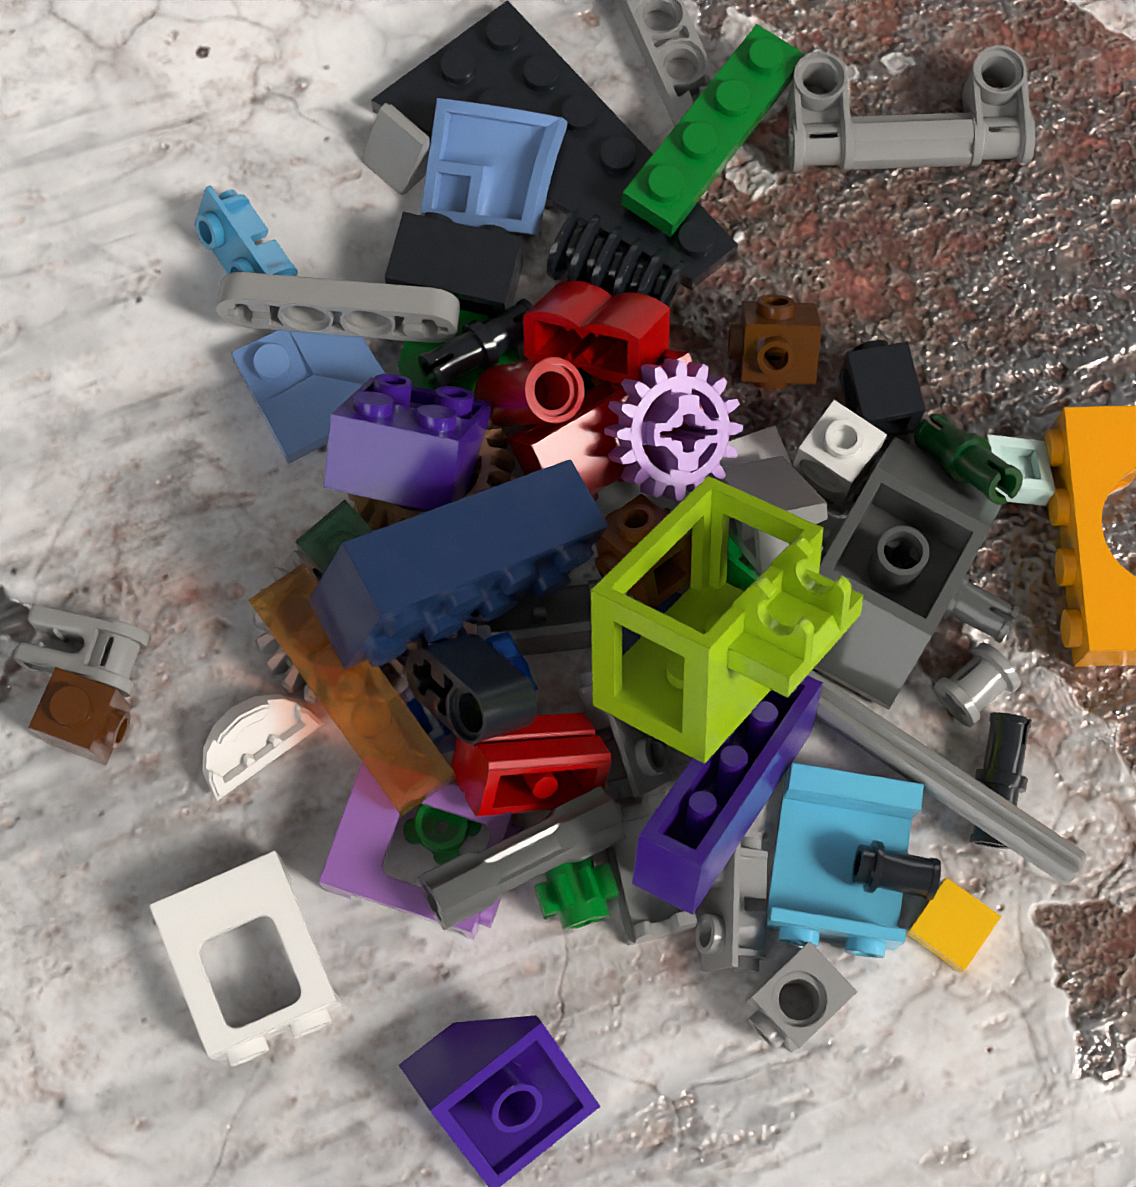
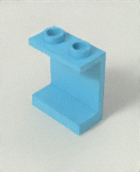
M792 762L784 779L766 907V929L779 931L778 941L797 946H805L811 941L815 947H818L819 938L845 942L844 952L868 958H885L886 949L895 950L903 945L906 938V929L899 928L903 893L877 888L874 893L865 892L863 885L852 882V866L858 846L860 844L871 845L874 840L883 842L884 849L908 854L911 822L921 811L924 784Z

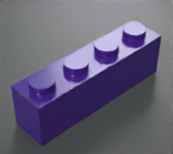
M807 675L788 698L770 690L705 764L694 758L691 759L638 836L632 885L691 915L694 914L811 735L823 682Z

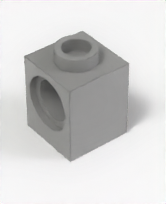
M809 941L745 1002L754 1012L748 1018V1022L773 1049L776 1050L781 1044H784L792 1053L808 1041L858 991ZM797 984L809 992L813 1007L810 1016L806 1020H793L782 1012L778 998L780 990L784 985Z

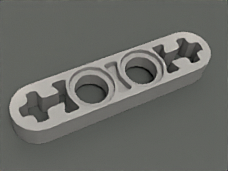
M618 0L675 127L694 103L692 96L698 93L700 96L715 77L716 73L682 0ZM661 10L669 13L674 18L675 23L667 30L656 31L647 27L643 22V18L651 11ZM684 58L693 62L697 72L688 79L680 80L668 75L664 66L672 59Z
M233 272L225 275L220 282L216 312L220 318L233 325L246 328L426 343H442L454 338L457 333L460 310L458 298L447 291L437 288L250 272Z

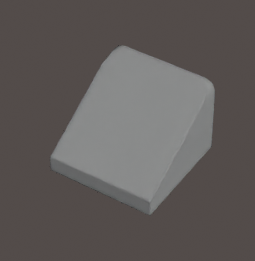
M385 103L379 109L363 152V161L366 166L398 194L403 195L409 192L426 176L430 139L394 106Z

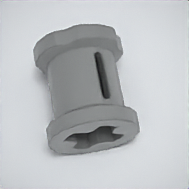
M985 642L980 643L973 649L974 658L951 678L942 677L933 686L935 694L943 706L955 719L969 728L981 719L979 713L1004 691L1012 693L1021 684L1019 675L1011 663L997 649Z

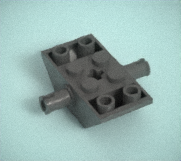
M895 437L873 470L852 509L846 508L842 513L827 505L828 519L816 524L823 527L822 546L824 548L822 553L826 554L820 564L819 574L833 581H836L840 576H844L851 583L852 590L863 594L861 615L814 669L889 710L932 637L941 618L946 620L951 615L992 637L994 641L1000 644L1011 628L1012 620L1017 617L1020 607L1015 604L1012 605L969 582L971 575L967 571L990 531L1002 504L996 505L991 502L986 495L969 483H959L946 474L943 464L936 458ZM893 555L904 560L902 569L896 568L889 563Z

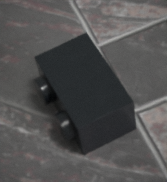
M403 212L385 273V283L442 289L458 298L460 310L487 315L491 318L513 305L523 267L522 237L515 236L510 231H506L505 228L496 225H482L478 228L454 223L449 217L436 212H424L421 215Z

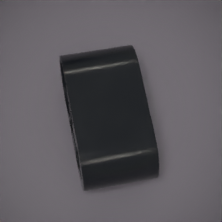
M466 634L416 648L408 655L406 678L412 694L461 741L467 744H475L528 727L533 723L537 713V699L531 682L519 669L480 636Z

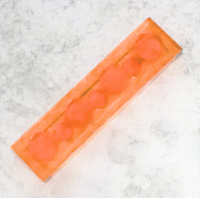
M302 563L250 598L249 602L400 817H402L456 779L455 773L378 666L371 667L367 660L344 669L308 601L318 583L305 564Z

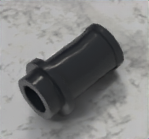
M876 840L871 845L860 844L858 846L852 866V882L863 885L864 891L868 893H874L877 888L932 900L937 893L941 877V862L938 858H925L884 849L883 842Z

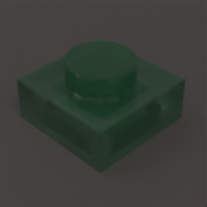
M344 499L300 536L295 543L298 550L323 576L343 542L368 534L374 530Z

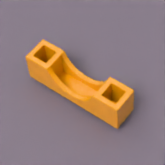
M1136 405L1064 407L1051 428L1045 430L1043 436L1050 467H1053L1055 493L1048 502L1049 518L1052 526H1059L1061 548H1058L1055 554V578L1058 586H1065L1067 609L1063 610L1060 623L1062 643L1064 647L1072 648L1073 667L1136 665V576L1127 571L1115 559L1105 541L1102 529V511L1107 496L1129 486L1136 477Z

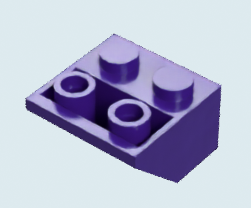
M379 374L374 378L371 377L331 413L324 488L427 511L463 499L467 494L491 415L492 402L474 399V394L471 391L460 387L444 386L431 390L412 386L411 379L397 374Z

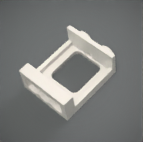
M276 851L149 905L208 1058L217 1061L228 1058L231 1067L248 1062L268 1052L269 1047L266 1040L291 1029L294 1038H299L332 1023L329 1012L343 1006L340 997L333 990L291 887L293 882L285 862ZM264 916L269 917L276 924L299 981L301 996L296 1003L241 1028H231L224 1019L200 957L201 946L207 940L254 919Z

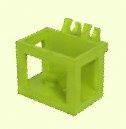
M708 476L591 589L593 706L705 764L770 690L787 698L861 615L863 594L852 590L851 583L844 576H840L836 581H833L819 574L823 527ZM729 516L789 544L772 561L769 568L745 591L726 583ZM692 528L691 587L665 614L624 595ZM622 626L642 635L623 656Z

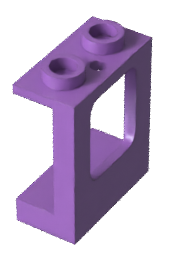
M364 756L319 883L327 892L351 899L353 895L439 924L432 915L420 886L392 878L383 869L384 860L403 808L409 803L416 802L482 823L490 831V838L486 849L522 832L524 827L514 824L516 813L505 812L502 815L475 817L465 799V792H461L459 786ZM501 897L492 907L451 928L463 932L466 938L475 940L479 925L491 928Z

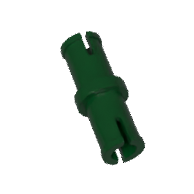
M941 414L929 415L930 421L941 428V430L932 426L925 419L919 423L914 434L916 446L940 461L946 474L959 483L971 484L996 505L1007 503L1006 497L995 489L996 487L1006 493L1011 499L1018 494L1023 483L1021 471L992 453L989 442L975 433H964Z

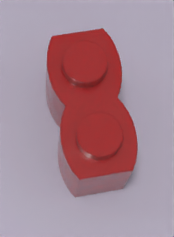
M581 281L561 282L556 284L523 315L524 355L530 360L552 357L562 358L569 361L576 368L581 367L589 374L609 382L622 383L625 378L638 381L642 377L641 366L646 363L654 364L669 348L670 308L663 302L640 293H620L612 296L602 288Z

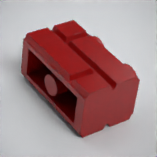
M584 712L537 715L533 723L528 727L479 743L467 744L457 737L451 763V774L461 792H465V799L475 817L502 815L505 812L515 814L549 811L598 786H601L604 790L612 761L611 752L601 737L595 736V728Z

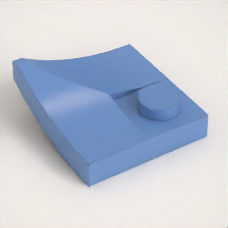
M437 98L420 215L424 212H436L449 217L454 223L478 228L482 225H496L505 228L506 231H510L512 234L539 237L547 192L568 121L561 117L524 110Z
M277 330L231 352L235 366L288 464L328 444L331 413L371 377L374 378L376 375L386 374L363 337Z

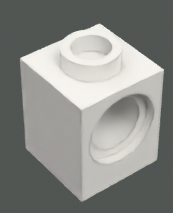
M833 400L798 448L793 467L815 491L842 508L875 462L887 434Z

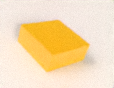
M946 877L940 882L935 897L927 901L906 931V934L961 973L969 966L1002 916Z

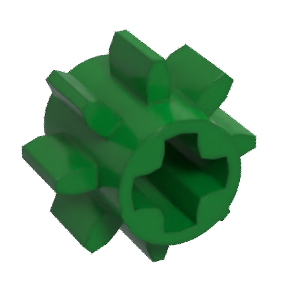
M592 856L580 862L563 863L545 872L547 882L535 885V892L544 920L558 916L563 931L585 927L610 917L606 900L618 897L617 893H619L610 863L607 862L595 866Z

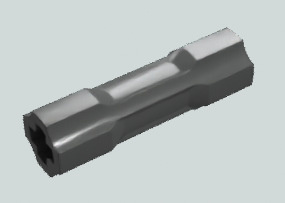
M598 786L554 808L542 822L483 851L465 852L419 875L418 879L423 896L432 915L437 919L442 929L447 930L492 907L503 893L563 863L583 861L624 840L626 835L623 829V819L613 799L604 792L601 786Z

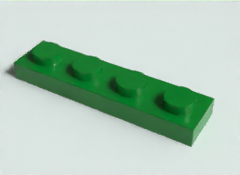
M756 24L625 189L621 205L671 237L790 84L795 66L806 54Z

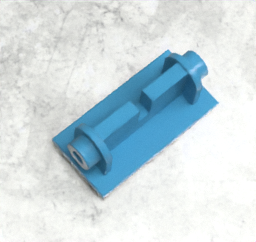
M211 185L205 187L194 225L203 246L213 251L227 274L250 272L297 276V268L291 263L275 239L257 246L255 245L254 241L266 238L269 230L250 204L246 195H238L235 190L230 189L218 196Z

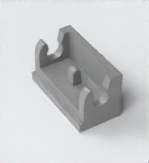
M783 456L723 467L726 476L719 480L814 524L828 519L827 502ZM729 516V537L758 573L762 575L769 568L772 561L789 544Z
M665 791L647 795L642 799V803L633 806L622 807L620 803L615 804L623 819V829L626 838L606 848V853L619 891L617 899L628 946L691 932L697 924L695 912L691 915L632 885L638 836L666 797Z

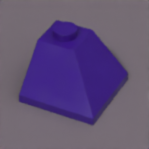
M536 1015L453 1022L399 1064V1067L429 1111L488 1187H501L601 1107Z

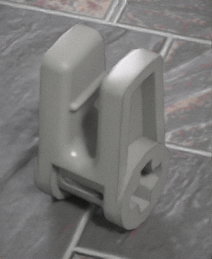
M32 604L28 615V622L43 634L58 637L64 643L70 640L84 644V647L79 652L69 653L48 648L42 642H39L38 645L23 642L17 646L13 657L19 665L52 676L55 667L115 688L123 697H131L135 684L129 679L139 650L147 649L151 637L148 632L116 619L106 617L93 618Z

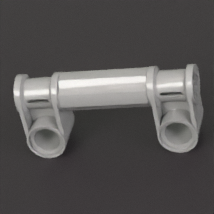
M995 45L981 51L974 60L963 87L962 101L964 113L851 117L845 65L838 57L828 52L817 51L808 53L795 66L788 96V158L790 171L798 173L802 171L804 166L839 165L842 171L979 166L982 160L1016 159L1020 165L1029 164L1035 147V124L1033 114L1030 111L1025 61L1016 50L1008 46ZM984 79L996 80L1004 88H993L987 85ZM818 85L825 88L828 94H813L805 87Z

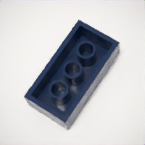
M568 459L343 542L308 601L344 669L367 660L371 667H377L401 655L407 649L406 644L424 637L428 644L439 642L460 630L463 626V621L481 615L483 621H490L513 609L518 604L517 600L534 593L536 598L540 600L559 592L571 582L568 574L594 555L591 547L609 525L572 460Z

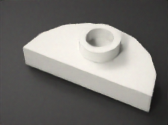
M281 694L254 696L231 707L213 725L203 747L202 771L217 801L324 723L301 700Z

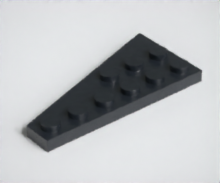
M508 0L371 99L374 113L378 114L379 109L385 103L391 104L429 137L430 143L437 98L493 105L561 117L568 121L567 128L556 158L544 208L548 210L552 206L568 216L578 208L580 210L578 225L582 227L594 215L601 216L602 221L599 233L606 237L616 226L623 228L621 246L627 248L638 237L644 240L641 259L647 261L659 249L664 250L665 256L662 270L667 273L680 260L686 262L681 285L690 290L694 289L737 254L738 244L699 202H697L671 237L621 205L623 192L653 153Z

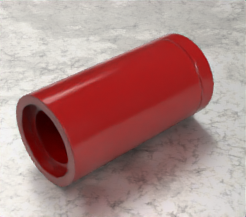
M552 357L491 366L479 376L474 389V399L492 402L490 418H492L493 425L496 426L561 423L569 420L579 411L584 399V383L577 368L562 358Z

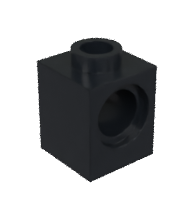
M872 340L856 346L851 352H847L839 374L846 407L887 434L886 438L914 433L926 409L908 341L889 345L886 340Z

